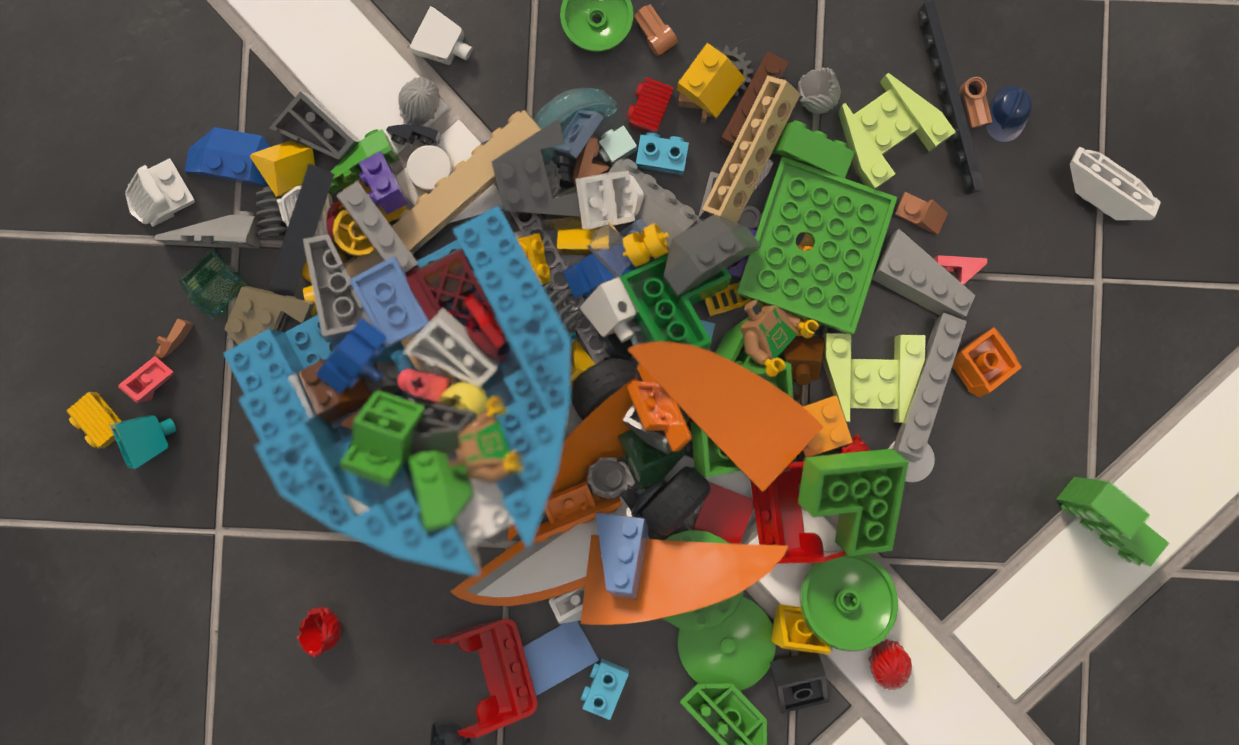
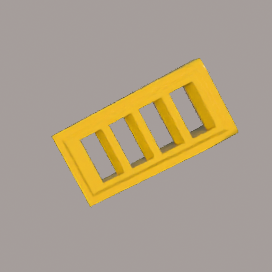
M739 282L729 285L727 289L703 300L709 318L744 307L752 301L750 299L742 301L741 296L736 295ZM731 290H734L735 296L738 302L736 304H733L732 297L730 294ZM722 293H725L729 306H724L721 297ZM713 296H716L720 309H715L712 300Z

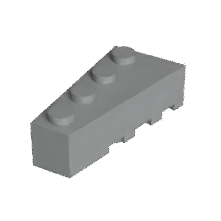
M622 157L615 162L608 173L629 171V175L636 179L644 192V198L639 213L634 216L635 221L642 218L646 226L657 223L663 234L668 232L670 237L666 238L670 250L672 238L690 229L699 217L695 215L691 207L680 203L671 191L660 187L652 176L640 171L635 162Z
M900 229L888 237L877 261L872 280L939 316L942 313H946L960 319L966 317L975 295Z
M329 235L303 239L322 336L326 343L343 340L361 318H364L372 325L349 281L350 277Z

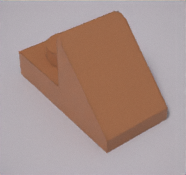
M594 135L590 137L576 158L575 170L572 173L575 185L576 179L599 175L609 169L605 163L592 160L593 157L597 156L599 150L598 139Z
M907 192L903 193L894 212V216L935 235L939 234L948 215V212L931 199L926 202Z

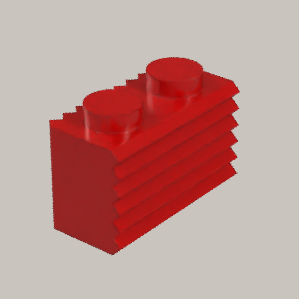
M646 77L644 83L640 82L635 96L638 97L635 106L631 104L626 116L629 119V127L644 133L657 134L672 97L674 87Z

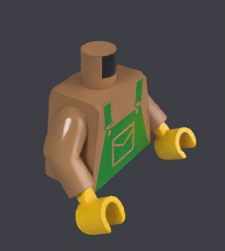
M754 300L744 307L749 319L741 326V333L744 337L746 354L755 363L767 366L766 373L769 376H776L779 371L785 368L784 361L777 357L797 336V328L801 329V334L804 338H811L815 333L808 328L817 330L819 325L814 320H808L806 323H803L801 318L775 305L761 307L758 301Z
M497 396L490 398L487 403L488 409L482 412L458 435L460 449L445 452L449 468L464 464L468 478H476L489 483H495L511 475L512 471L520 473L523 470V465L517 462L522 457L516 452L509 453L499 418L495 419L496 414L502 416L507 412L506 406L499 405L502 399Z

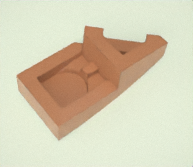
M177 318L168 338L162 336L157 338V343L160 346L155 352V356L163 359L173 352L183 342L194 324Z

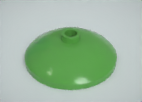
M563 0L560 11L562 28L569 40L581 49L591 52H602L615 48L623 42L631 30L633 23L631 0ZM595 17H600L602 21L600 23H594L593 19Z

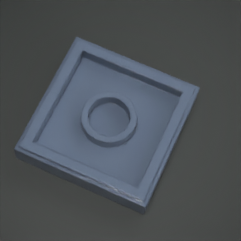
M578 110L562 133L565 144L554 146L553 150L558 154L577 158L604 117L598 112Z

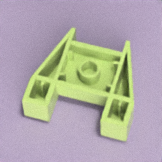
M889 73L880 81L886 90L880 97L855 114L851 112L846 103L838 110L848 148L855 152L852 161L856 174L865 186L873 189L878 188L895 175L883 154L907 137L916 133L927 150L931 151L955 133V130L940 110Z
M826 333L822 335L825 338L822 362L833 396L837 395L845 421L850 422V408L894 409L893 422L903 423L925 362V335L895 336L894 360L851 359L850 334Z

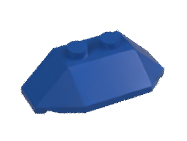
M214 127L189 148L184 172L269 187L250 158V155L269 148L270 145L261 135Z

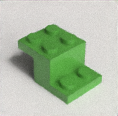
M376 390L353 421L352 446L340 461V469L390 486L411 454L413 430L424 415L425 406Z

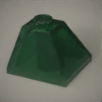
M633 430L618 435L630 472L640 489L663 480L684 456L682 448L679 451H672L671 449L669 454L654 448L641 439Z

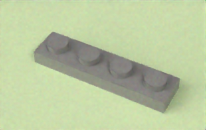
M358 181L337 195L338 200L383 261L396 256L404 273L418 265L415 258Z

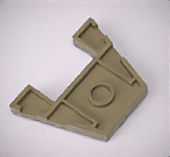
M244 286L240 289L224 329L239 345L267 329L277 330L284 313L301 323L307 321L315 302Z

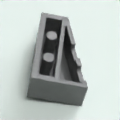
M302 91L297 94L270 127L274 131L338 160H342L360 141L311 94Z
M417 399L414 403L425 406L424 415L413 430L412 451L410 455L432 451L446 454L445 452L460 449L458 435L477 418L476 413Z

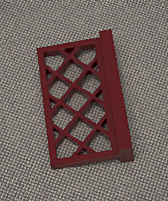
M462 250L407 277L406 281L429 322L442 309L438 303L440 293L455 297L452 309L445 310L451 316L454 315L467 319L465 328L469 325L470 320L478 322L475 317H472L471 311L469 316L454 311L458 298L463 300L467 298V296L459 294L462 283L465 281L475 285L476 298L479 293L483 300L480 303L487 307L489 314L503 330L496 317L495 310ZM457 258H460L464 265L462 276L447 272L449 263ZM446 265L444 271L438 269ZM466 271L471 279L465 278ZM431 272L442 274L439 288L428 285L424 276ZM445 276L460 280L457 293L442 289ZM431 290L438 292L436 298ZM504 332L505 342H507L509 339Z

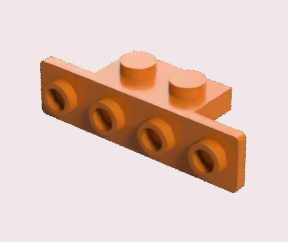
M639 364L637 369L643 382L632 381L627 388L645 430H664L672 451H679L691 440V435L676 401Z
M586 481L549 496L544 508L549 521L538 525L532 543L546 541L550 536L559 532H568L573 526L580 523H589L595 519L596 513L611 514L622 506L620 497L617 496L614 499L602 498L594 501Z

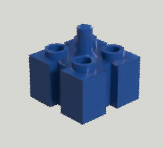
M624 244L593 253L581 260L580 263L563 271L574 298L585 296L588 299L600 284L616 279L638 268L633 265L628 256H623V253L626 252Z
M361 318L315 375L339 394H341L346 386L351 389L361 378L357 373L361 375L365 373L375 382H378L383 374L371 365L373 362L369 359L372 358L375 361L384 350L380 345L387 337L364 318Z

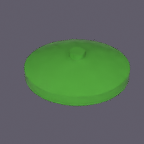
M845 552V556L827 562H816L809 569L800 589V608L806 625L821 642L837 650L856 652L878 644L890 633L897 618L898 596L891 577L879 563L866 555L849 556Z
M743 596L736 611L720 625L700 631L679 628L677 644L681 662L687 673L699 684L732 682L740 691L747 689L766 674L770 668V662L773 661L776 644L771 642L772 623L759 605Z

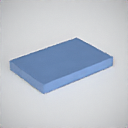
M396 256L349 280L372 325L387 337L382 343L384 348H388L419 332L429 323L406 281L407 276Z
M578 621L560 624L523 645L536 696L599 660Z

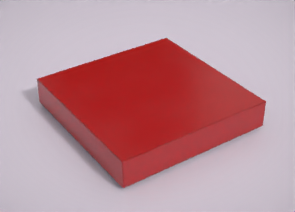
M710 483L711 492L703 501L693 528L699 531L710 532L729 543L740 544L754 509L753 499Z

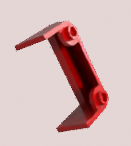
M805 459L792 461L763 492L750 479L759 545L788 546L785 555L777 564L827 562L846 555L845 551H824L823 542L819 535L813 532H804L801 505L798 503V485L802 481Z
M499 619L466 627L432 639L434 644H452L457 642L458 647L464 652L478 650L490 697L481 700L477 705L476 716L478 723L459 730L460 736L478 738L531 716L536 711V694L519 631L513 620Z

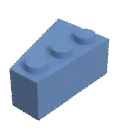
M596 513L606 590L615 597L637 600L649 526L645 519Z

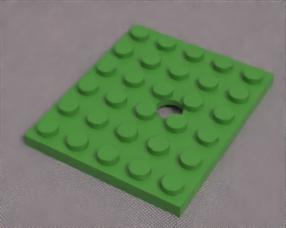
M782 156L755 234V238L761 247L748 255L736 295L753 301L757 300L759 303L767 306L775 305L790 314L807 320H814L818 324L853 335L897 197ZM801 233L811 235L814 242L813 248L809 251L799 249L796 245L797 235Z

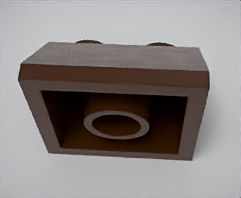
M320 360L298 372V375L316 414L330 424L364 405L372 396L360 373H357L361 378L351 389L346 386L341 394H339L315 375L326 362V360Z

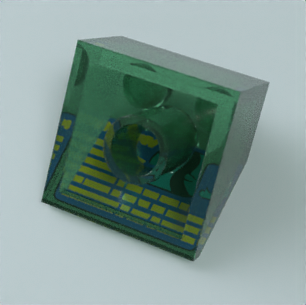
M214 247L179 280L191 303L212 319L221 313L234 297L238 296L241 287L247 286L238 271Z

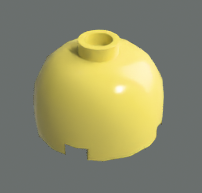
M460 382L449 387L440 396L438 402L442 401L443 405L474 411L478 417L488 409L487 403L489 400L481 386L478 387L471 383Z

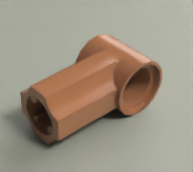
M651 4L642 7L633 16L647 37L646 40L656 56H660L678 44V39L673 30L663 23Z
M980 77L970 78L959 89L960 98L964 101L970 129L992 123L986 97L987 84ZM969 85H974L977 88V95L969 93Z

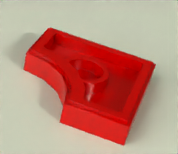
M474 294L465 298V305L472 312L481 329L493 344L499 348L505 343L504 331Z

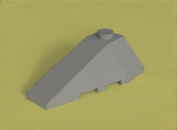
M239 211L238 215H228L155 235V240L168 244L259 249L260 237L257 236V232L261 231V228L257 227V222L261 221V219L255 217L252 212Z

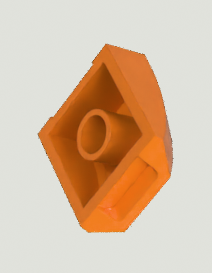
M993 327L958 351L952 368L968 388V392L981 397L992 392L1021 369L1022 366L1003 336Z

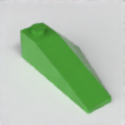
M375 129L368 132L365 138L360 140L333 168L331 173L335 175L329 190L331 196L361 179L359 174L363 171L359 162L381 151L389 164L400 160L383 129L379 131Z

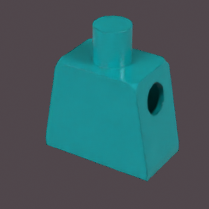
M155 415L142 416L109 425L127 468L131 469L138 468L166 450L168 443L165 436L176 432L175 424L171 419L159 423Z

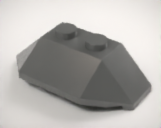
M712 215L672 238L664 278L678 297L756 251L761 245L747 226Z

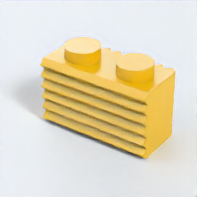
M97 392L86 393L78 402L67 409L68 414L71 416L69 421L77 429L81 428L85 432V440L92 447L106 448L115 440L109 425L121 422V419L118 418Z

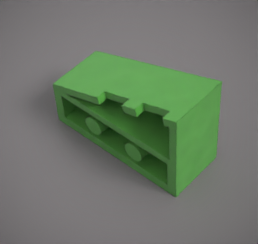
M793 121L786 123L771 154L776 153L836 176L846 177L855 153L847 148L848 145L837 140L831 141L827 139V135L823 132L806 129L807 125L802 122Z

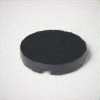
M597 331L601 343H606L607 348L605 350L611 358H620L627 361L632 359L633 355L628 351L629 348L633 347L630 339L621 342L616 333L603 337Z

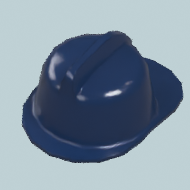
M1015 86L1004 87L995 96L990 107L992 123L987 124L986 129L989 135L996 141H1013L1023 131L1032 108L1031 99L1024 89Z

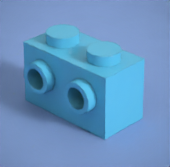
M650 132L646 133V135H640L636 165L639 169L683 176L689 142H684L683 138L671 136L670 139L660 138L659 134Z
M603 658L599 664L595 663L590 677L593 678L591 686H585L580 699L584 701L583 709L610 720L629 675V669Z

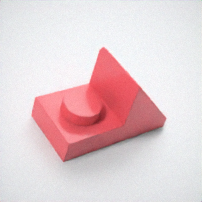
M940 255L933 258L949 273H954V270H956V279L963 285L987 264L986 258Z
M154 356L120 383L118 388L136 403L150 401L153 399L154 391L172 377L173 371Z

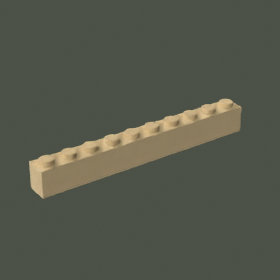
M525 110L521 113L520 111L514 113L508 119L509 123L503 129H496L484 146L483 144L477 146L471 152L472 156L467 161L463 160L453 168L454 172L449 177H443L434 185L435 189L429 194L425 193L419 197L414 208L411 210L407 209L399 215V221L391 227L412 255L496 182L492 160L541 130L539 125ZM374 250L368 255L351 258L344 264V267L351 279L384 261L377 251Z

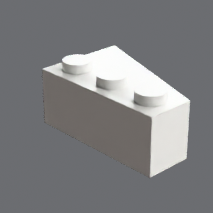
M444 308L411 340L404 351V354L414 355L427 361V364L449 371V374L478 387L497 370L499 362L480 348L468 335L465 327Z

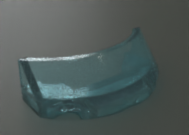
M576 88L565 91L546 103L539 110L534 121L541 129L558 118L561 124L582 108H586L588 111L603 112L609 117L617 111V102L602 89ZM551 147L541 149L544 163L551 160L549 156V149Z

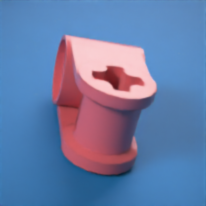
M406 369L399 374L397 383L399 388L405 392L433 402L442 403V401L438 402V399L449 388L451 378L434 373Z

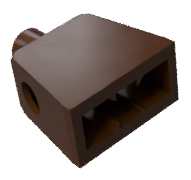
M461 248V249H459V250H457V251H455V252H452V253H450V254H448V255H446V256H444V257H442V258H440V259H438V260H436V261H434V262H431V263H429V264H427V265H425V266H423V267H421V268H419V269H420V271H422V270H424L425 268H427V267H429V266H431V265H433V264H435V263H437V262L443 260L444 258H446V257H448V256H450V255H452V254H454V253H456V252H458V251H460V250H462V252L464 253V255H465V257H466V259H467V261H468L469 264H470V261H469L468 257L466 256V254H465L463 248ZM460 258L449 263L447 272L462 276L464 265ZM446 265L438 269L444 271ZM466 271L465 278L471 279ZM431 272L424 277L430 286L439 288L443 275ZM445 276L442 289L457 293L460 280ZM463 281L459 294L468 297V294L475 291L476 287L472 283ZM440 293L439 299L444 304H448L454 301L455 297ZM458 298L456 306L459 313L468 310L469 308L465 305V300Z
M796 336L777 357L791 364L792 379H796L798 384L807 385L811 380L819 379L824 337L804 338L803 336Z

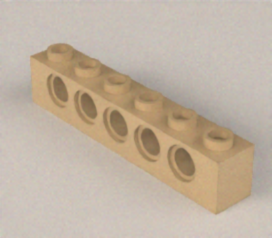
M767 76L702 208L710 216L716 215L738 223L799 99L800 93L788 81Z

